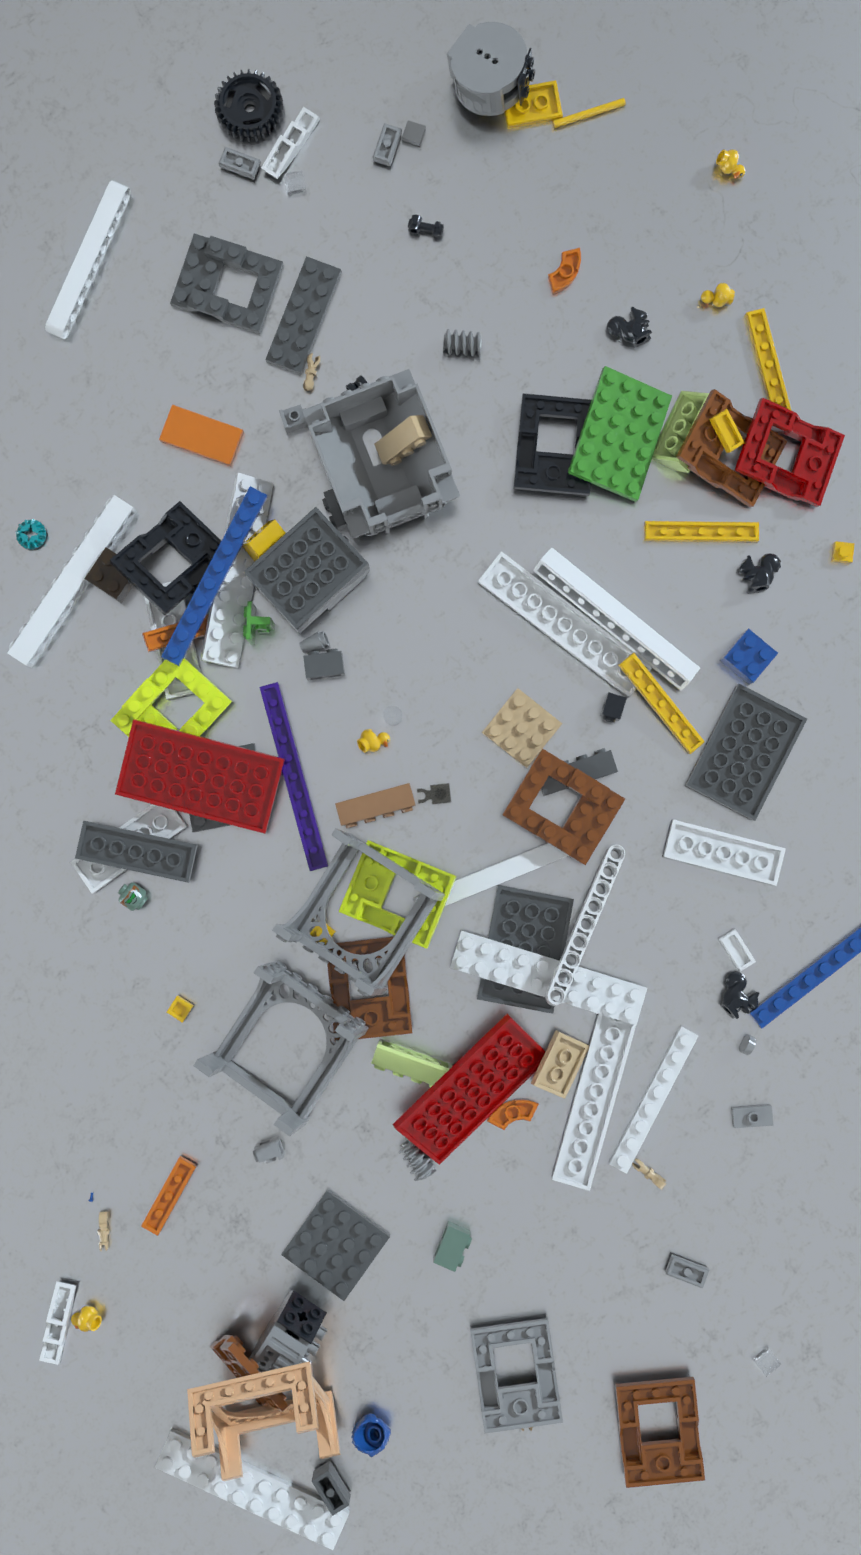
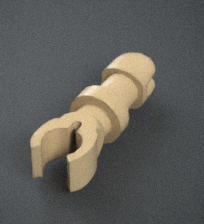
M313 353L307 356L308 369L305 370L307 375L303 383L305 391L313 389V379L317 373L315 369L320 362V355L315 357V362L312 360Z
M635 1159L639 1166L635 1163H632V1166L638 1172H642L647 1180L650 1179L662 1190L666 1185V1180L654 1173L652 1168L646 1167L641 1160Z
M99 1212V1229L97 1234L100 1236V1251H102V1245H105L106 1251L109 1248L107 1212Z

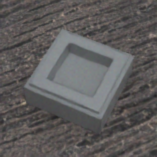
M408 120L402 141L420 146L426 126Z

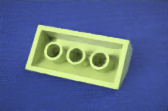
M680 392L658 438L652 457L653 461L674 471L690 473L691 470L687 468L688 465L676 456L709 393Z
M379 1039L371 1064H374V1068L378 1070H391L393 1075L411 1077V1081L418 1084L422 1082L428 1083L430 1088L452 1067L451 1063Z

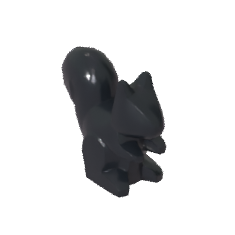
M631 307V321L627 322L624 317L614 316L608 321L607 330L611 335L616 337L621 335L625 341L633 343L638 347L651 340L650 334L652 331L645 330V328L649 327L648 323L650 322L646 320L647 313Z
M768 553L761 557L760 566H754L751 556L748 555L747 559L739 567V572L746 574L742 580L751 581L748 593L763 592L769 589L774 579V572H778L779 568H781V560L777 555Z
M738 971L729 973L725 983L728 988L724 992L721 1006L732 1019H738V1012L740 1010L745 1014H749V1009H757L759 992L755 991L746 996L743 993L747 985L746 977Z

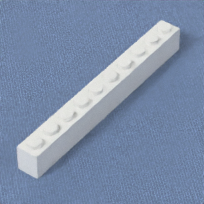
M115 495L108 499L102 514L97 515L95 518V524L92 529L85 533L81 545L74 549L71 560L64 564L60 576L53 580L50 591L42 596L41 604L32 611L29 622L22 626L18 638L9 645V655L30 668L34 666L88 586L89 582L84 579L105 547L110 550L113 549L137 513L134 507Z
M551 548L534 568L533 571L680 691L689 684L699 671L700 667L555 549Z

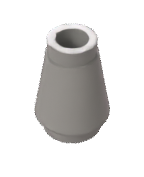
M318 631L302 642H299L302 652L305 653L326 649L329 646V641L324 631Z

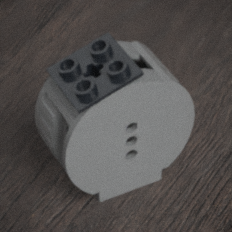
M484 22L477 24L476 27L469 24L447 53L450 76L454 80L456 95L468 110L479 115L494 116L503 114L505 110L514 106L518 101L520 106H522L524 98L527 99L530 81L533 82L535 77V69H533L534 57H532V48H529L527 54V47L522 36L511 26L499 22Z

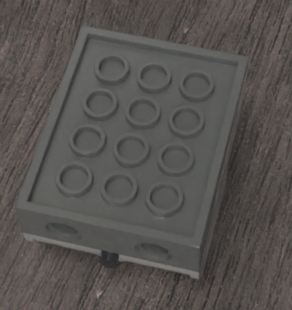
M315 507L248 567L244 573L300 634L326 609L330 610L355 588L368 574L370 567L369 563L349 543L348 538L345 535L343 536L322 512Z

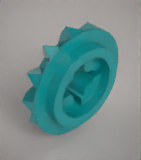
M34 519L24 520V522L18 524V529L15 531L16 540L26 549L39 548L46 540L44 525ZM32 528V531L38 535H32L31 539H29V536L24 533L30 532Z

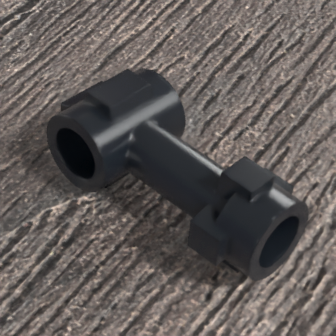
M416 214L412 215L411 219H409L408 231L411 234H419L420 230L433 232V236L436 237L443 234L444 224H441V222L436 221L435 224L422 222L423 218Z

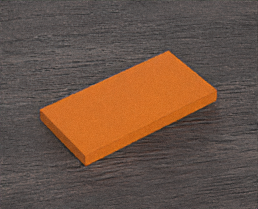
M172 405L159 440L231 466L244 431L232 425Z

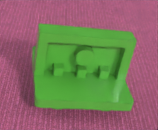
M248 601L247 606H244V618H247V625L243 627V636L246 637V640L251 645H255L256 630H258V633H270V631H275V623L271 617L256 616V606L252 601Z

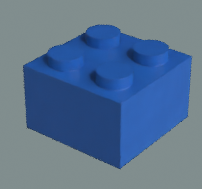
M748 628L720 661L750 685L761 675L778 652Z

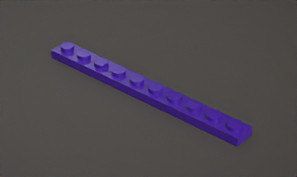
M279 683L261 686L259 688L278 757L285 758L282 772L309 871L328 867V861Z

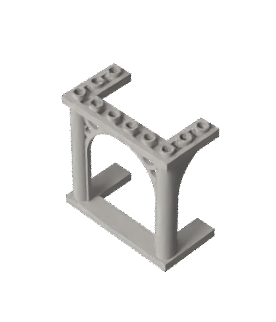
M335 828L332 836L343 842L301 909L287 923L276 924L272 931L277 934L276 937L285 943L286 941L290 943L292 941L295 943L300 942L303 944L302 948L310 953L314 951L320 955L318 958L327 964L330 962L335 965L334 969L339 973L350 975V980L355 983L354 985L359 988L357 991L363 996L383 995L387 990L385 985L437 901H442L445 894L350 833ZM359 850L415 886L414 889L421 892L391 942L383 949L366 955L350 953L338 946L330 936L325 920L328 900ZM317 915L320 916V922H312L313 919L316 920ZM315 926H319L322 928V934L313 937L310 935V930ZM323 938H326L328 940V944L324 945V942L318 941ZM338 950L342 951L340 956L337 954ZM381 956L382 959L377 962L375 958ZM354 958L359 960L358 967L356 963H352ZM365 959L372 961L373 970L370 973L364 970L363 963Z
M274 961L260 965L254 971V974L260 977L258 986L218 1050L197 1059L193 1066L208 1077L222 1071L282 1115L277 1118L274 1126L290 1137L307 1124L310 1119L308 1117L309 1113L357 1040L365 1035L369 1028L365 1026V1021L359 1017L354 1018L351 1016L347 1008L337 1006L333 1003L334 1000L325 994L323 996L317 992V987L310 983L307 985L302 981L303 978L295 972H289L283 963ZM282 984L287 985L289 988V996L287 998L282 997L280 993ZM294 990H295V993H296L297 995L300 994V998H299V999H297V998H295V997L293 996V995H294ZM273 991H275V996L277 997L275 1001L271 1000V997L274 995L272 994ZM280 1003H296L310 1009L321 1021L326 1034L324 1058L293 1106L231 1061L259 1017L267 1009ZM311 1003L315 1005L314 1008L310 1006ZM327 1013V1016L333 1017V1019L327 1021L324 1015ZM334 1022L340 1023L335 1030L337 1033L331 1032L329 1029L330 1025ZM332 1037H340L339 1041L336 1040L335 1044L331 1041Z

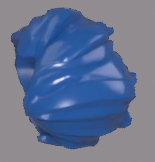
M366 1414L354 1425L351 1436L352 1444H354L358 1451L373 1457L385 1449L389 1442L391 1429L382 1419L377 1418L376 1415Z

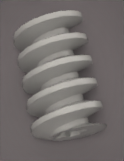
M447 329L444 334L443 354L447 348L449 354H452L453 349H455L456 355H459L460 351L463 350V354L466 356L470 350L471 356H474L475 352L478 351L480 357L482 344L480 332H477L476 336L473 337L472 331L466 336L465 331L462 330L460 336H458L457 330H454L453 335H451L450 330Z
M406 1140L400 1145L402 1148L399 1154L406 1153L403 1161L410 1160L406 1165L407 1168L414 1167L410 1173H417L414 1181L426 1179L437 1171L436 1169L432 1170L434 1168L433 1163H428L430 1157L425 1156V1153L412 1142Z

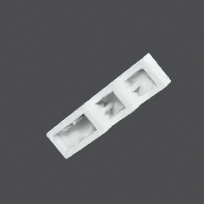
M303 107L295 122L291 121L284 135L279 136L261 169L278 179L313 132L320 120L319 116Z
M56 1282L46 1320L47 1326L39 1361L60 1364L76 1285Z

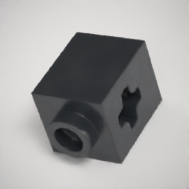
M608 692L600 716L604 717L603 720L610 723L619 721L627 698Z

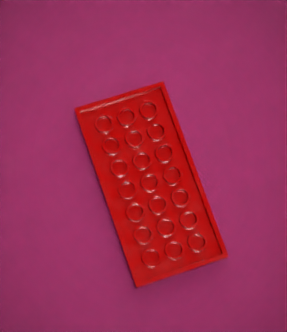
M133 719L115 795L265 834L285 758Z
M506 1014L392 1125L399 1133L440 1165L537 1071L546 1051L511 1016Z

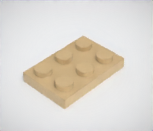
M556 1030L531 1084L565 1099L589 1050V1045Z

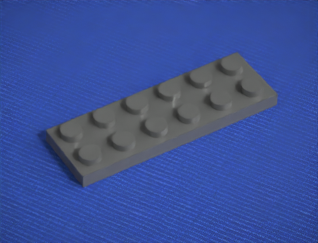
M306 256L265 359L266 362L294 373L302 374L307 362V356L310 354L342 273L340 268Z
M83 821L75 859L190 883L198 845Z

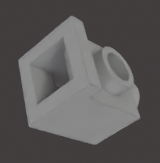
M301 404L285 410H279L287 434L308 427L302 413L304 409H302ZM298 414V417H297V418H295V419L292 418V416Z
M279 1136L256 1144L253 1151L255 1161L259 1163L265 1161V1164L275 1161L276 1157L281 1160L285 1155Z

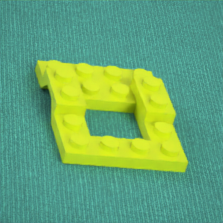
M185 658L180 666L164 660L153 674L122 705V708L110 721L128 737L133 719L201 736L233 701ZM175 678L179 679L204 702L180 730L152 706Z
M367 840V845L445 894L442 901H437L412 943L428 949L457 876ZM362 852L338 912L396 935L406 918L383 909L396 873Z

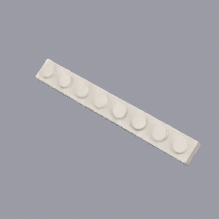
M682 1026L679 1027L612 1155L609 1165L626 1174L628 1173L699 1035Z

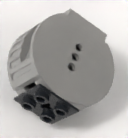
M291 1290L263 1331L249 1359L255 1360L259 1365L257 1370L260 1372L299 1363H312L306 1357L309 1354L314 1357L320 1347L319 1343L313 1341L314 1338L317 1337L322 1341L328 1331L327 1328L321 1326L327 1312L294 1290Z

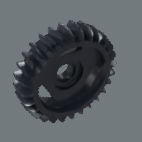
M248 69L247 73H243L240 70V75L233 72L234 77L230 78L227 76L228 82L222 81V87H218V93L215 94L214 106L218 122L223 130L226 129L228 135L233 134L234 139L238 135L241 141H243L244 137H247L248 142H250L251 137H254L257 141L260 135L264 139V133L267 132L271 135L270 129L276 130V124H280L279 117H283L282 110H284L280 89L275 81L272 82L270 76L265 78L264 72L260 76L257 70H255L254 74L250 72V69ZM256 88L267 92L270 98L267 100ZM235 92L231 107H226L230 96ZM248 104L255 106L251 112L245 111L244 108ZM262 120V121H260V122H258V123H255V124L244 125L245 123H250V122H255V121Z

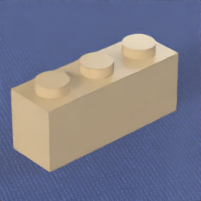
M424 415L409 416L374 445L382 464L394 466L401 463L402 458L413 454L414 449L425 445L426 440L432 437Z

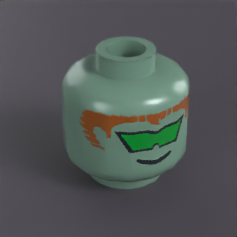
M131 882L128 886L124 884L118 891V894H120L118 898L119 903L131 911L139 910L148 899L146 891L134 882Z

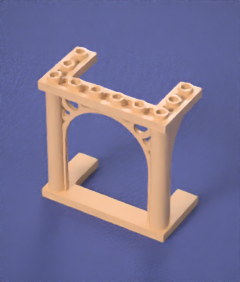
M310 1362L187 1389L192 1457L196 1458L215 1453L214 1428L219 1442L222 1481L243 1477L240 1434L292 1422L296 1423V1432L298 1434L316 1430L319 1457L321 1459L341 1455L332 1391L325 1392L312 1376ZM292 1390L293 1399L285 1401L289 1406L283 1412L274 1410L270 1405L239 1412H229L222 1407Z

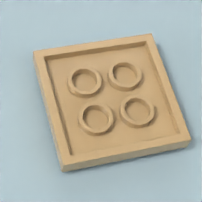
M517 688L483 730L482 734L527 768L563 723Z

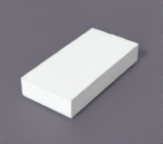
M732 929L718 938L739 972L756 962L736 929Z

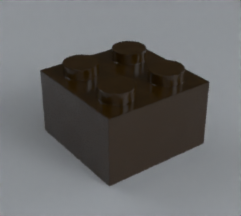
M105 547L84 579L116 601L122 603L133 587V584L110 563V559L116 553Z

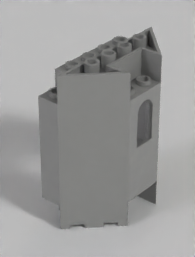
M410 369L389 377L382 376L374 383H364L356 390H346L338 397H328L322 403L302 410L352 538H357L364 534L366 536L377 535L381 531H384V534L390 533L389 528L422 515L426 519L429 517L430 512L440 510L447 505L446 502L460 496L452 476V468L418 383L415 384ZM424 415L432 437L426 440V444L414 449L413 454L402 458V462L397 465L391 466V464L383 465L381 463L373 466L363 441L365 431L376 429L384 437L409 416Z

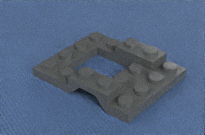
M194 233L170 304L173 307L189 312L200 311L212 315L224 323L260 334L283 267V261L249 251L245 246L214 236L208 238ZM224 265L258 275L247 308L229 303L228 299L215 296Z

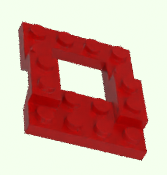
M761 398L759 399L734 471L764 483V487L793 500H802L815 507L821 506L845 435L829 427L814 426L801 420L796 412ZM772 426L783 430V434L802 442L791 472L761 459Z

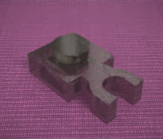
M449 783L430 785L431 790L417 789V793L423 792L425 794V798L418 800V804L425 803L428 800H432V805L451 803Z

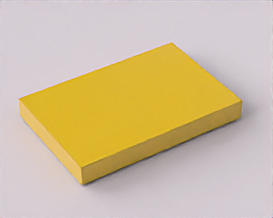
M556 80L529 85V94L527 99L524 98L522 106H520L518 101L514 106L504 111L507 128H516L563 118Z

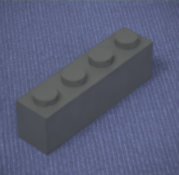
M605 748L594 751L595 755L590 757L587 754L576 757L577 761L569 763V760L564 761L593 779L618 772L611 750L606 751ZM548 776L541 791L543 796H547L569 787Z

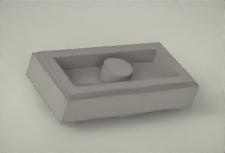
M384 123L373 155L374 162L391 166L402 134L401 128Z
M225 147L218 164L221 168L254 180L261 161L260 159Z
M771 1105L732 1107L734 1128L774 1126Z
M671 1254L665 1274L703 1288L709 1268Z

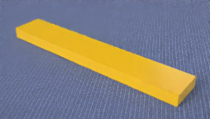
M765 308L746 312L745 317L767 400L791 410Z
M645 521L644 541L759 542V522Z
M635 653L629 655L618 665L688 754L693 753L705 742Z

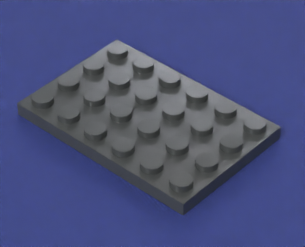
M737 684L686 786L756 821L807 718L741 684Z
M498 885L488 939L560 960L566 946L574 899ZM484 978L480 979L477 1000L554 1013L555 1006L549 1005L543 996Z

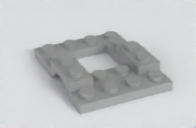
M548 1318L470 1329L484 1434L563 1423ZM532 1343L537 1382L498 1387L493 1348Z

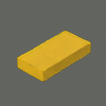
M724 409L709 419L726 453L732 452L745 443L728 409Z

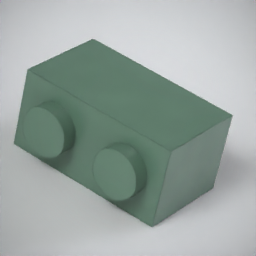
M448 1221L434 1254L433 1263L454 1272L457 1266L461 1267L465 1257L462 1255L464 1249H468L472 1241L470 1230Z

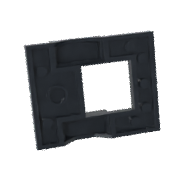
M522 394L513 489L590 495L591 483L569 474L568 470L592 400ZM540 416L577 420L573 454L536 451Z
M179 501L164 514L156 526L149 532L137 536L110 559V563L160 612L166 615L190 593H195L221 540ZM168 542L191 566L168 586L164 587L140 562L149 554L153 555Z

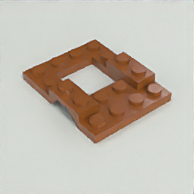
M716 389L710 391L676 457L687 464L689 470L714 487L722 488L748 507H753L765 484L748 476L742 477L718 460L724 447L709 420L724 409H728L738 431L744 439L747 436L753 418L745 416L733 408L730 399ZM771 429L761 459L775 465L787 440Z
M542 749L502 815L586 865L624 803L625 798L579 769L572 767ZM548 776L582 795L562 828L529 809Z
M394 937L340 942L336 944L350 953L366 955L383 949ZM338 950L337 954L340 956L342 951ZM405 954L388 980L389 996L351 1000L348 974L339 973L334 969L335 965L330 962L327 964L333 1003L339 1007L347 1008L351 1016L354 1018L359 1017L365 1021V1026L369 1028L365 1035L359 1039L413 1033ZM338 1022L333 1023L334 1033H337L335 1030L340 1024ZM340 1037L334 1038V1041H339Z
M224 1335L219 1341H214L209 1346L236 1378L260 1373L257 1370L259 1365L252 1358L248 1359L244 1355L246 1352L242 1347L244 1344L236 1335ZM282 1392L255 1398L261 1406L266 1407L270 1405L274 1410L281 1412L289 1406L285 1402L287 1398Z
M694 1377L615 1384L621 1455L626 1488L705 1481L699 1440V1416ZM676 1402L679 1439L641 1442L638 1405Z

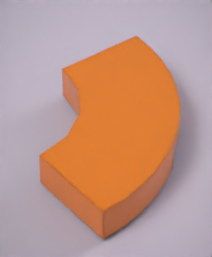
M580 248L562 252L560 266L555 272L548 274L552 295L566 289L576 278L581 263Z
M528 1099L507 1101L488 1117L487 1122L505 1130L510 1123L516 1120L531 1121L539 1103Z

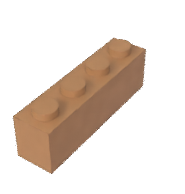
M410 783L335 803L341 826L346 825V829L358 826L357 822L364 820L365 823L376 821L375 817L383 815V818L394 816L395 811L401 810L402 813L413 811L412 807L416 806Z

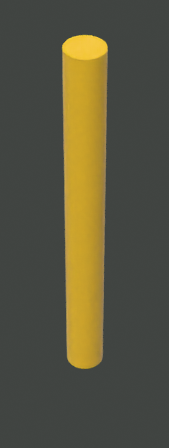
M621 98L553 120V127L555 129L625 106V99Z

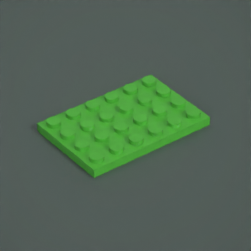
M604 366L568 473L632 501H638L672 395Z

